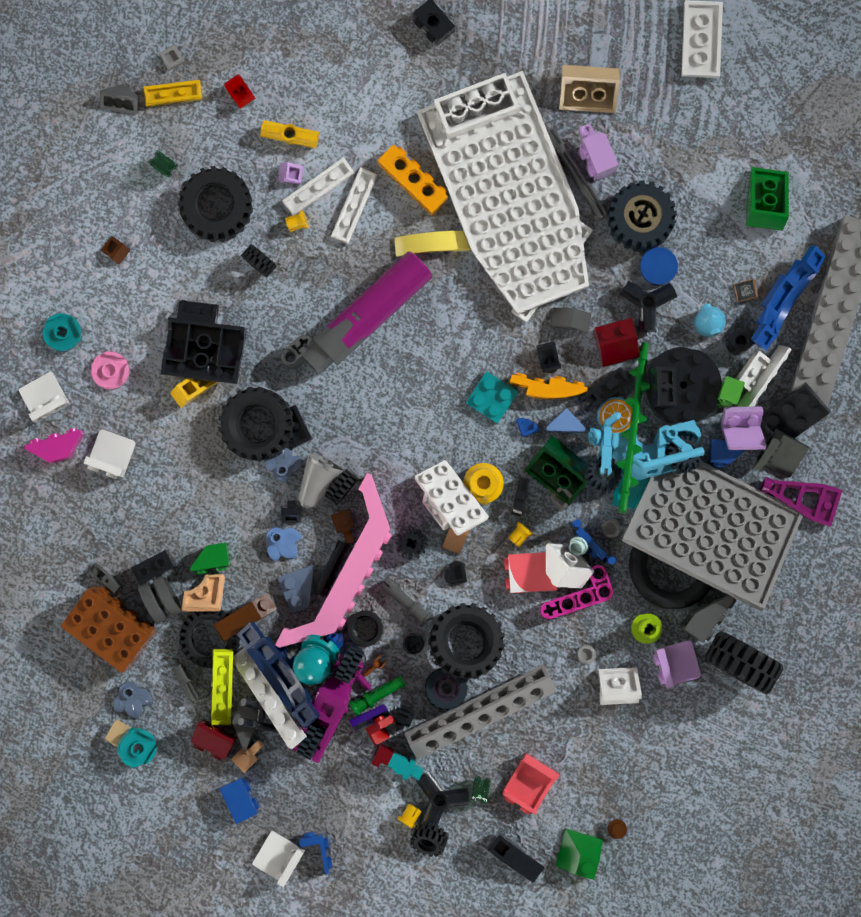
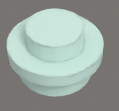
M574 537L570 540L569 550L576 556L583 555L587 552L588 545L583 538Z

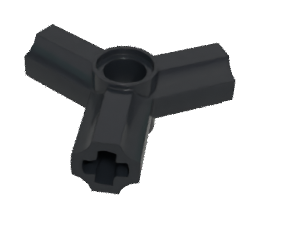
M628 280L619 294L639 307L638 331L647 333L655 332L656 308L677 298L676 291L670 282L648 293ZM650 299L653 306L646 307L643 304V300Z
M430 771L423 774L419 781L416 780L430 800L421 819V824L426 822L428 825L430 822L432 826L438 825L445 808L469 805L468 788L443 790ZM436 795H443L445 797L443 804H436L434 802Z

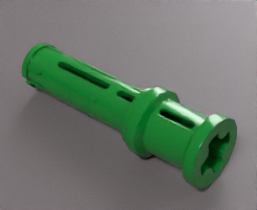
M398 675L369 693L364 692L363 696L358 699L350 700L349 704L356 716H359V713L369 707L373 708L376 702L406 686L402 677Z

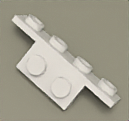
M778 345L770 358L759 350L754 351L736 377L737 380L745 382L743 389L747 391L737 407L755 406L756 401L766 390L768 383L777 374V370L788 358V354L792 349Z

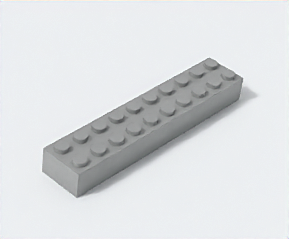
M845 215L840 221L788 394H790L806 382L827 407L861 299V219Z

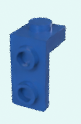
M314 831L303 833V837L299 839L300 847L320 844L325 875L329 874L333 865L331 857H327L326 849H329L328 837L324 838L323 833L315 834Z

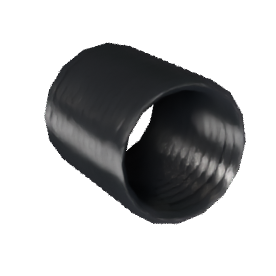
M410 633L403 640V648L408 654H418L424 647V640L417 633ZM415 635L421 639L422 647L417 652H411L406 648L405 641L409 636Z

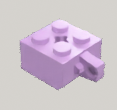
M590 123L581 126L579 132L582 141L578 152L581 160H585L587 164L586 172L589 178L592 177L595 182L614 174L619 164L606 134L601 132L595 133Z

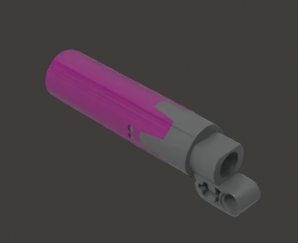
M408 251L312 340L307 335L297 337L283 350L281 360L289 369H296L307 361L319 375L333 362L338 366L432 279L431 271L415 254ZM295 355L294 361L287 362L289 356Z

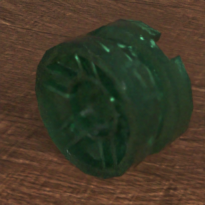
M156 150L153 159L150 158L148 163L159 173L170 178L171 172L176 170L178 165H175V162L166 157L162 152Z
M475 775L470 802L476 803L477 801L482 805H486L491 778L486 777L482 779L480 776Z

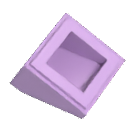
M289 162L281 163L278 182L301 185L303 166Z

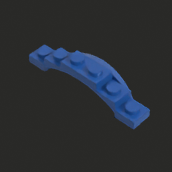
M810 245L801 260L796 259L786 275L780 274L762 302L761 306L764 310L756 321L759 327L751 338L762 350L767 351L773 340L777 338L780 328L792 306L819 272L826 256L816 245Z

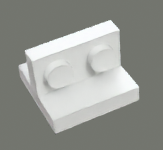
M637 667L598 669L600 705L639 703L642 693Z

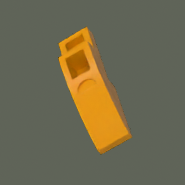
M517 372L516 375H511L509 384L526 388L525 396L546 400L576 397L585 394L588 387H584L582 382H566V378L561 376L551 377L549 384H545L543 379H527V375Z

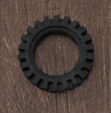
M224 610L196 611L186 618L179 633V643L182 647V652L185 653V657L188 660L192 661L191 663L199 665V667H213V656L201 654L195 648L192 639L193 631L202 621L215 620L219 622L229 616V613H226ZM236 634L229 638L224 648L233 649V656L237 653V649L240 646L239 636Z

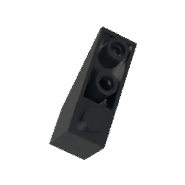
M500 832L496 834L487 846L489 852L532 883L535 882L545 868Z

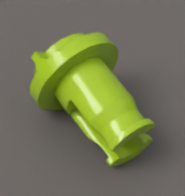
M654 614L638 615L631 625L632 635L641 643H653L662 634V623ZM647 624H650L652 629L649 630L648 634H645V627H647Z

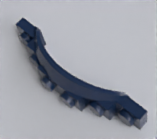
M255 622L248 623L237 634L243 642L244 648L291 715L298 720L303 729L307 728L320 717V714L311 703L313 698L304 687V683L296 678L293 664L284 651L279 652L270 637H264Z

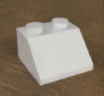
M548 543L546 545V574L551 579V583L556 587L582 588L594 570L581 555L576 556L572 554L569 550V545Z

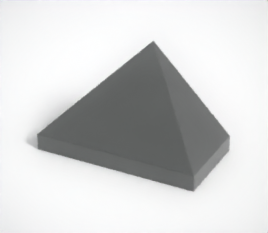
M125 84L100 90V108L137 114L138 96Z

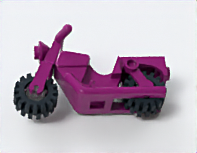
M350 645L345 656L340 654L337 662L332 665V669H336L333 676L318 689L317 693H313L314 699L312 704L320 714V717L307 728L303 729L300 725L307 737L291 749L292 751H297V754L309 760L312 758V761L316 763L320 762L343 714L348 712L346 708L355 679L366 691L371 690V684L360 673L364 666L361 659L365 652Z

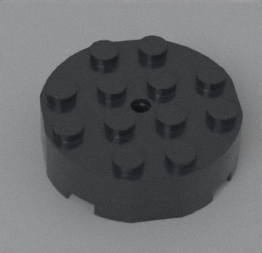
M675 347L661 353L647 368L644 382L651 385L650 369L655 367H676L677 406L651 408V388L643 392L645 402L654 415L662 421L674 424L692 420L697 422L710 414L716 407L722 384L721 375L714 361L702 351Z

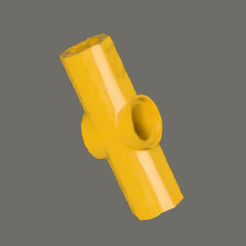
M263 120L260 137L282 141L288 145L296 144L316 149L320 132L295 127L293 124L285 125ZM287 131L295 132L292 138L285 137Z

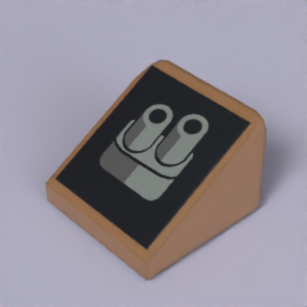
M754 279L733 284L737 303L758 298Z

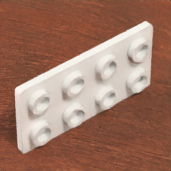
M446 460L415 475L416 482L425 492L422 503L443 531L451 527L455 534L459 536L488 520L489 516Z

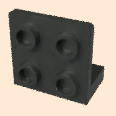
M775 429L766 443V449H762L756 458L754 468L762 471L764 466H767L790 478L809 450V447Z

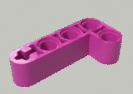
M601 565L592 566L593 570L599 568L602 571L600 579H595L593 575L590 576L589 580L592 587L544 602L540 606L541 616L552 619L609 600L613 595V589L606 569ZM603 586L609 592L605 598L601 597L598 592ZM585 592L590 595V601L587 604L582 603L580 600L581 594ZM564 599H570L572 602V607L568 610L562 607ZM558 601L560 613H558V609L551 611L552 615L550 616L548 613H544L546 605L555 607V602Z

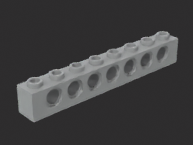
M541 665L404 734L416 759L419 760L557 691L545 666Z

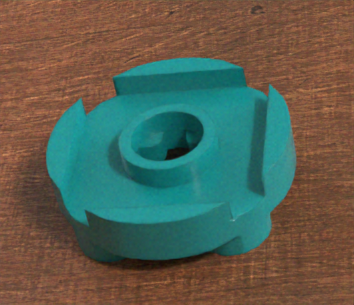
M57 313L47 319L42 335L49 347L56 351L66 352L72 350L80 343L82 329L79 322L71 315ZM59 328L67 329L65 337L57 335L60 332Z
M129 728L121 736L117 745V753L120 759L130 767L148 764L154 758L157 751L154 736L143 728ZM140 743L141 749L133 752L134 745Z

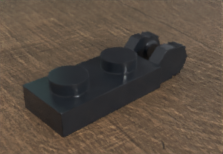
M619 367L591 387L578 401L579 403L584 402L589 396L593 395L596 401L589 404L585 409L586 412H589L622 390L631 381L621 367Z

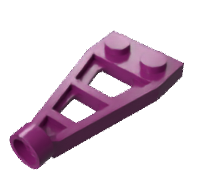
M767 477L763 479L760 491L784 502L809 520L828 527L832 525L843 491L826 484L780 481ZM786 487L799 490L795 501L784 497L783 493ZM805 492H816L819 495L815 509L811 510L802 504L801 499Z

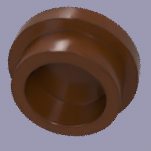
M614 819L608 824L607 830L612 838L621 839L627 833V826L622 820Z

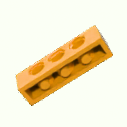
M393 144L377 160L378 165L433 216L448 201V192L441 185L436 186L430 174L427 172L424 174L419 169L420 165L414 159L410 161L406 157L407 153L400 146L396 147ZM398 162H403L406 167L403 170H398L395 165ZM416 175L419 177V181L411 183L409 177ZM430 188L433 194L425 196L422 191Z

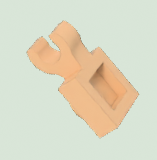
M258 740L250 749L247 748L246 752L240 749L231 760L245 773L259 759L255 754L264 744Z

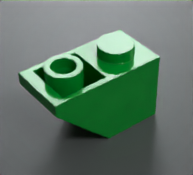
M228 543L206 545L190 567V570L192 572L196 571V575L208 573L207 569L215 568V572L227 570L226 566H231Z

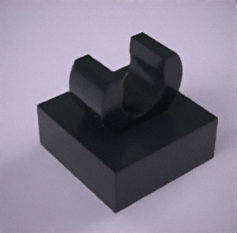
M287 501V508H281L282 522L301 523V509L296 508L295 501Z

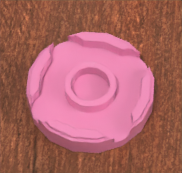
M107 351L94 359L91 365V375L98 386L114 390L121 387L127 381L129 365L122 355Z

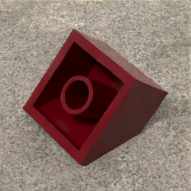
M632 318L598 326L593 329L603 367L639 358L637 335Z
M202 720L198 723L190 742L194 743V748L202 752L207 750L211 752L210 756L221 761L222 758L225 760L228 757L237 737Z

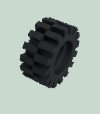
M252 244L241 254L246 262L266 278L277 267L269 257Z
M346 469L331 485L325 496L335 505H338L356 484L358 478Z
M426 822L419 823L414 828L410 844L413 845L412 848L414 850L417 849L418 853L423 852L424 856L429 854V857L433 855L438 857V855H442L448 840L447 833L443 832V828L439 829L438 825L432 826L430 822L428 825Z

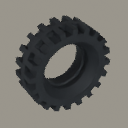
M211 166V169L205 170L201 168V172L197 174L192 173L189 181L185 180L183 183L184 188L179 192L180 201H178L180 215L190 231L199 236L200 239H207L210 242L217 240L225 242L230 237L232 239L235 238L236 234L240 231L243 232L245 225L251 220V213H253L252 197L244 180L234 171L230 172L225 167L219 169ZM210 187L224 188L232 196V210L227 217L221 220H208L198 210L200 195Z
M247 387L246 390H238L235 396L228 398L229 402L227 405H223L221 408L223 413L218 419L221 421V427H218V429L222 433V441L227 444V448L247 460H270L275 455L279 456L282 453L281 451L289 446L288 441L294 435L292 433L293 427H295V422H293L292 418L294 414L289 408L290 405L282 396L263 387ZM255 407H264L269 410L275 421L271 436L261 442L248 440L241 430V419L249 409Z
M460 603L459 606H451L435 621L430 631L428 645H430L431 649L430 656L434 657L435 665H439L443 669L442 672L444 674L447 672L454 679L457 677L462 678V680H468L469 678L477 679L479 676L488 673L501 658V653L505 646L503 644L505 635L504 632H501V623H497L494 619L495 615L493 613L489 614L486 611L487 608L476 607L474 603L471 605ZM460 625H469L476 628L483 638L481 653L471 660H463L456 657L449 647V635L454 628Z

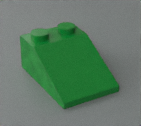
M751 167L746 204V226L783 231L789 218V172Z

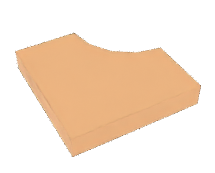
M205 574L203 581L197 587L184 591L181 605L182 611H220L225 582L224 574Z

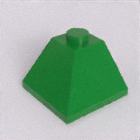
M565 828L555 866L572 874L594 880L600 861L603 839Z

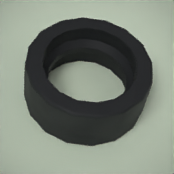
M360 611L349 619L347 634L354 644L360 647H369L375 645L381 639L383 623L376 613ZM368 617L376 624V633L369 640L359 639L355 635L354 625L360 618Z

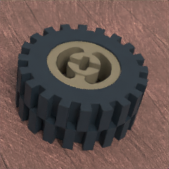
M642 180L638 184H635V181L629 183L627 187H622L619 193H616L610 204L607 215V224L611 228L610 233L612 237L615 235L617 238L616 242L618 244L622 242L626 249L631 247L634 248L633 251L639 252L640 249H643L645 252L650 250V248H656L667 239L675 226V217L677 216V210L674 211L675 202L670 200L671 195L669 192L666 194L663 192L664 187L661 185L658 188L655 187V182L650 181L649 184H645V180ZM637 203H645L651 206L655 212V217H653L651 209L648 208L639 225L649 224L650 226L647 228L635 226L629 218V214H632L633 221L636 223L645 208V205L635 207Z

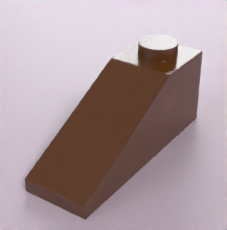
M265 593L213 626L224 642L239 633L248 623L258 622L277 608L268 593Z

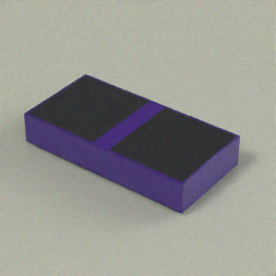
M382 704L351 719L350 724L356 731L373 723L374 719L382 715L385 717L390 713L385 704Z

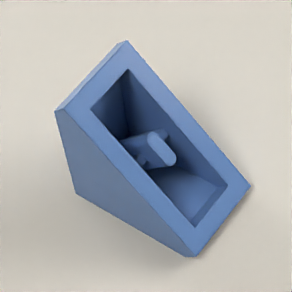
M566 408L546 427V432L584 433L585 427Z

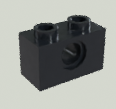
M427 0L413 12V22L419 29L423 28L427 39L431 43L435 42L437 46L455 32V25L433 0ZM435 20L438 24L432 27L428 25V22Z
M164 550L131 567L139 585L150 582L154 578L177 568L169 550Z

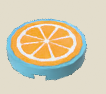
M609 398L597 410L598 425L602 429L605 420L612 414L619 412L621 418L611 425L612 435L630 429L633 407L625 403L626 400L623 398Z

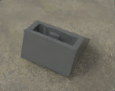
M725 593L689 612L679 628L697 641L703 643L705 640L709 641L714 634L713 629L716 624L720 625L723 622L725 611L728 608L731 609L737 600Z

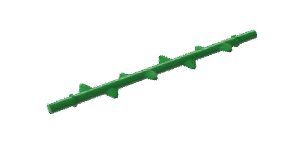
M647 342L641 343L638 367L630 371V375L636 377L634 396L627 398L625 403L633 408L630 429L621 434L622 437L628 439L626 459L617 462V466L624 470L618 510L620 513H626L628 496H630L629 489L638 485V480L633 478L631 474L634 455L642 451V447L636 445L638 424L647 421V417L640 413L642 393L651 388L650 384L644 382L646 364L648 363L649 344Z

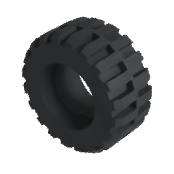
M723 631L716 634L705 654V661L766 695L771 693L783 671L782 664Z

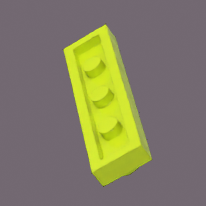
M213 649L211 725H231L233 649Z

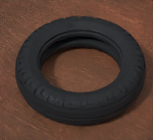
M632 547L629 557L630 577L639 594L651 604L665 609H683L698 603L711 590L712 586L698 579L689 588L680 592L672 593L658 588L651 581L647 572L648 554Z

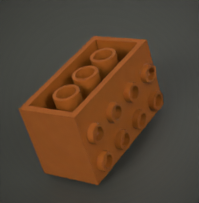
M102 586L91 587L86 590L60 627L118 671L124 673L132 668L158 631L154 629L155 626L147 620L144 622L140 619V615L135 610H128L124 607V602L119 598H112L108 595L109 591Z

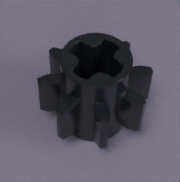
M403 705L402 709L396 708L393 719L396 722L395 727L402 730L405 726L410 728L415 715L410 712V707Z

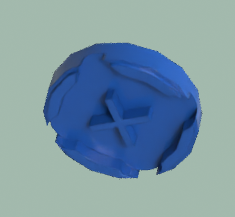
M662 247L648 250L640 262L642 277L653 285L669 283L678 271L676 256L670 250Z

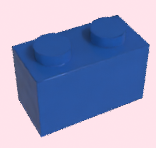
M243 777L220 788L236 824L258 814V808H260L256 797L252 798L249 792L252 789L248 780L244 781Z

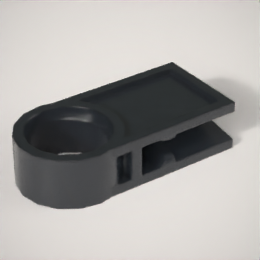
M519 478L511 515L521 517L530 479Z

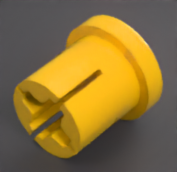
M303 210L299 211L298 214L285 218L290 232L301 228H309L308 220Z
M518 521L517 527L508 538L520 547L529 536L533 535V532Z
M408 804L401 817L398 816L397 819L414 829V824L422 811Z

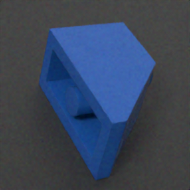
M712 439L709 443L708 463L713 464V467L725 468V465L733 462L745 450H729L726 440Z

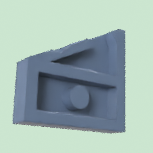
M313 565L278 578L291 614L310 607Z

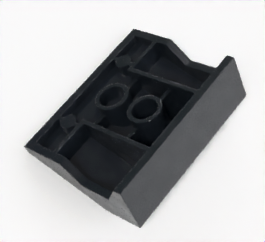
M168 317V335L163 351L160 374L237 384L245 347L246 328Z

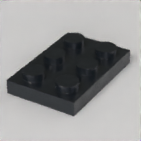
M805 382L763 413L762 420L772 432L778 429L795 439L830 414V410Z

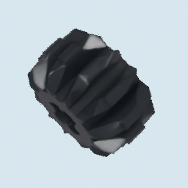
M414 527L410 529L411 534H408L407 530L403 529L406 536L403 537L401 534H398L397 536L402 539V542L395 541L396 545H402V547L397 549V552L404 549L403 558L406 557L407 553H410L409 560H412V553H415L416 558L419 559L420 555L417 551L419 550L425 554L426 551L420 547L428 546L426 542L421 543V540L426 539V535L419 538L421 530L419 529L415 535ZM410 538L412 541H417L414 549L411 547L407 548L406 546L407 540Z

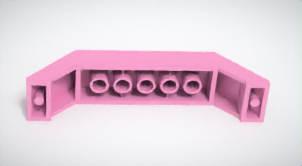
M366 474L358 489L359 492L363 493L369 520L315 621L293 629L284 628L275 646L283 647L302 642L307 635L324 636L343 629L347 621L344 619L346 613L352 612L356 604L353 602L356 595L360 596L365 587L362 585L365 578H370L374 571L371 566L374 561H379L383 554V551H381L383 544L387 545L392 537V534H390L391 529L371 474Z

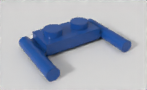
M579 519L571 522V527L577 528L574 532L577 535L576 537H581L586 541L590 549L588 553L595 560L599 559L601 561L605 558L607 565L616 562L615 557H608L602 548L580 527L581 521Z

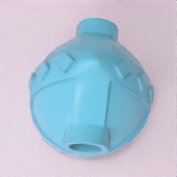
M710 303L701 306L694 320V326L698 334L704 337H713L720 334L725 327V314L719 308L711 306Z

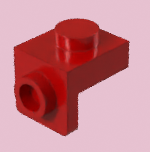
M239 74L224 83L229 95L240 109L256 99Z
M382 715L373 720V725L366 728L374 745L390 738L385 727L395 722L392 715L384 718Z

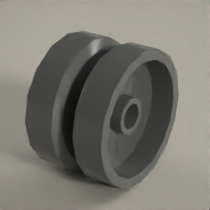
M163 574L153 579L154 587L148 582L138 587L147 611L157 624L167 620V612L172 616L182 612L180 602Z

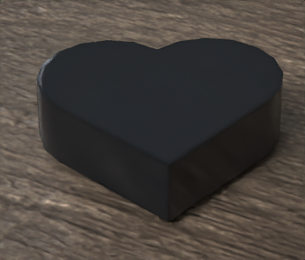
M460 561L453 562L450 570L444 575L445 581L449 584L467 582L464 564Z

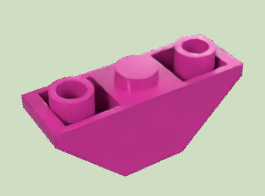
M77 428L66 430V434L63 435L54 433L48 435V439L40 440V438L30 440L29 444L24 445V447L29 452L53 464L71 459L84 437V432L77 430Z

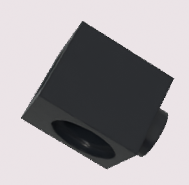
M749 326L725 339L727 341L725 343L726 348L730 353L733 352L734 356L755 345L751 340L753 333ZM736 337H741L744 340V346L741 347L736 344Z

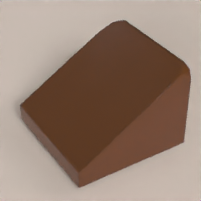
M112 236L100 251L117 264H120L130 252V249Z

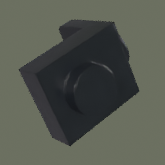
M554 341L536 346L539 364L543 373H554L557 369H561Z

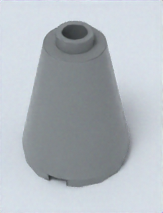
M310 453L307 457L298 500L301 502L300 505L307 509L315 508L331 485L342 474L343 468L331 460L326 461L322 456Z

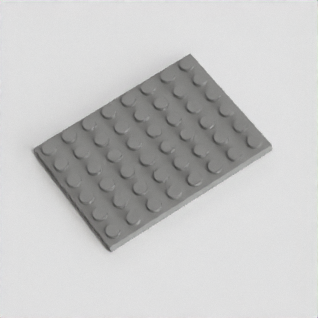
M700 461L698 467L690 473L688 470L686 473H682V470H680V472L674 471L650 477L621 541L763 611L803 514L784 502Z

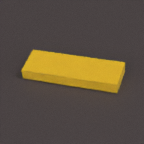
M200 80L143 87L146 107L203 100Z

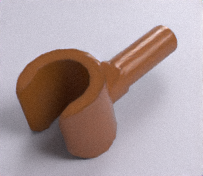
M379 654L374 659L371 667L363 673L364 677L368 676L376 668H383L387 660L385 662L379 661L382 654Z

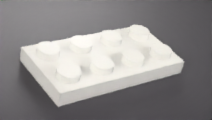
M685 0L682 77H720L723 2Z

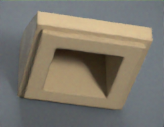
M115 720L105 740L118 747L121 736L131 727L119 720Z

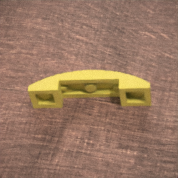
M464 231L428 232L394 238L396 257H402L408 251H411L413 254L471 250Z

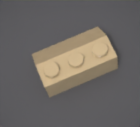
M562 65L559 110L616 113L620 83L619 68Z

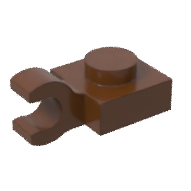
M349 509L331 515L337 534L343 532L346 543H353L354 539L350 529L355 528Z

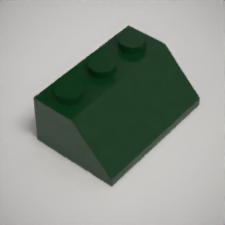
M551 436L524 471L570 506L587 485L585 475L589 465L555 437ZM559 487L567 489L573 496L569 498L563 490L557 492V489Z

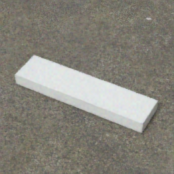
M343 157L287 196L282 202L291 215L298 214L299 211L304 210L350 178L355 172Z
M360 167L332 231L331 238L349 244L378 174Z

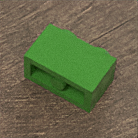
M728 376L723 378L717 398L719 400L717 406L723 409L724 407L731 408L736 406L745 382Z

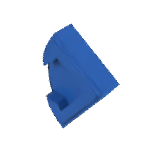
M525 418L516 419L522 437L540 431L537 424Z

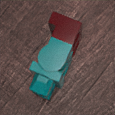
M382 743L379 744L371 761V764L378 768L380 763L393 768L395 773L402 775V778L406 780L410 776L419 781L424 771L423 767L415 764L416 760L409 757L408 759L404 754Z

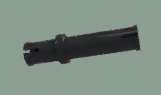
M340 540L337 541L323 573L321 572L319 575L321 577L313 591L314 593L322 597L325 596L330 583L334 581L333 577L349 547L348 544Z

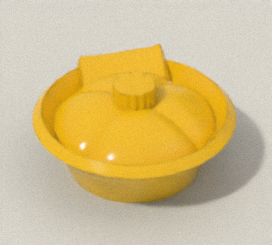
M479 463L469 468L463 480L464 485L477 502L483 505H488L489 502L497 499L504 486L501 472L495 466L488 463Z

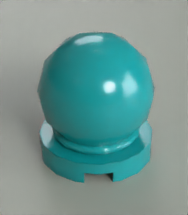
M307 635L301 644L302 649L294 657L293 670L295 676L299 681L307 685L314 686L323 683L330 675L332 665L337 662L338 655L340 654L338 647L329 640L327 643L320 639V635Z

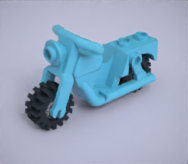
M619 412L608 417L601 430L592 427L590 432H588L589 442L593 443L594 446L599 445L598 459L594 458L590 462L585 475L587 485L591 484V490L596 488V493H599L600 490L602 494H605L606 491H608V494L612 493V490L615 491L623 475L621 474L622 469L617 466V463L614 464V462L626 459L628 439L621 436L622 432L612 435L611 425L621 418ZM695 421L679 422L676 425H666L659 428L652 445L642 444L636 437V445L642 447V451L634 455L631 476L636 480H643L674 471L680 472L682 470V473H686L688 470L690 473L693 469L695 470L704 455L703 447H699L701 432L699 427L696 426Z

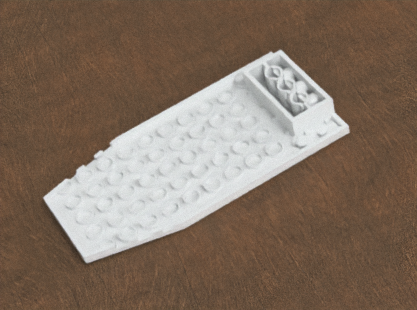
M523 71L508 77L506 73L435 99L434 105L418 110L417 115L471 251L514 311L520 314L589 287L579 209Z

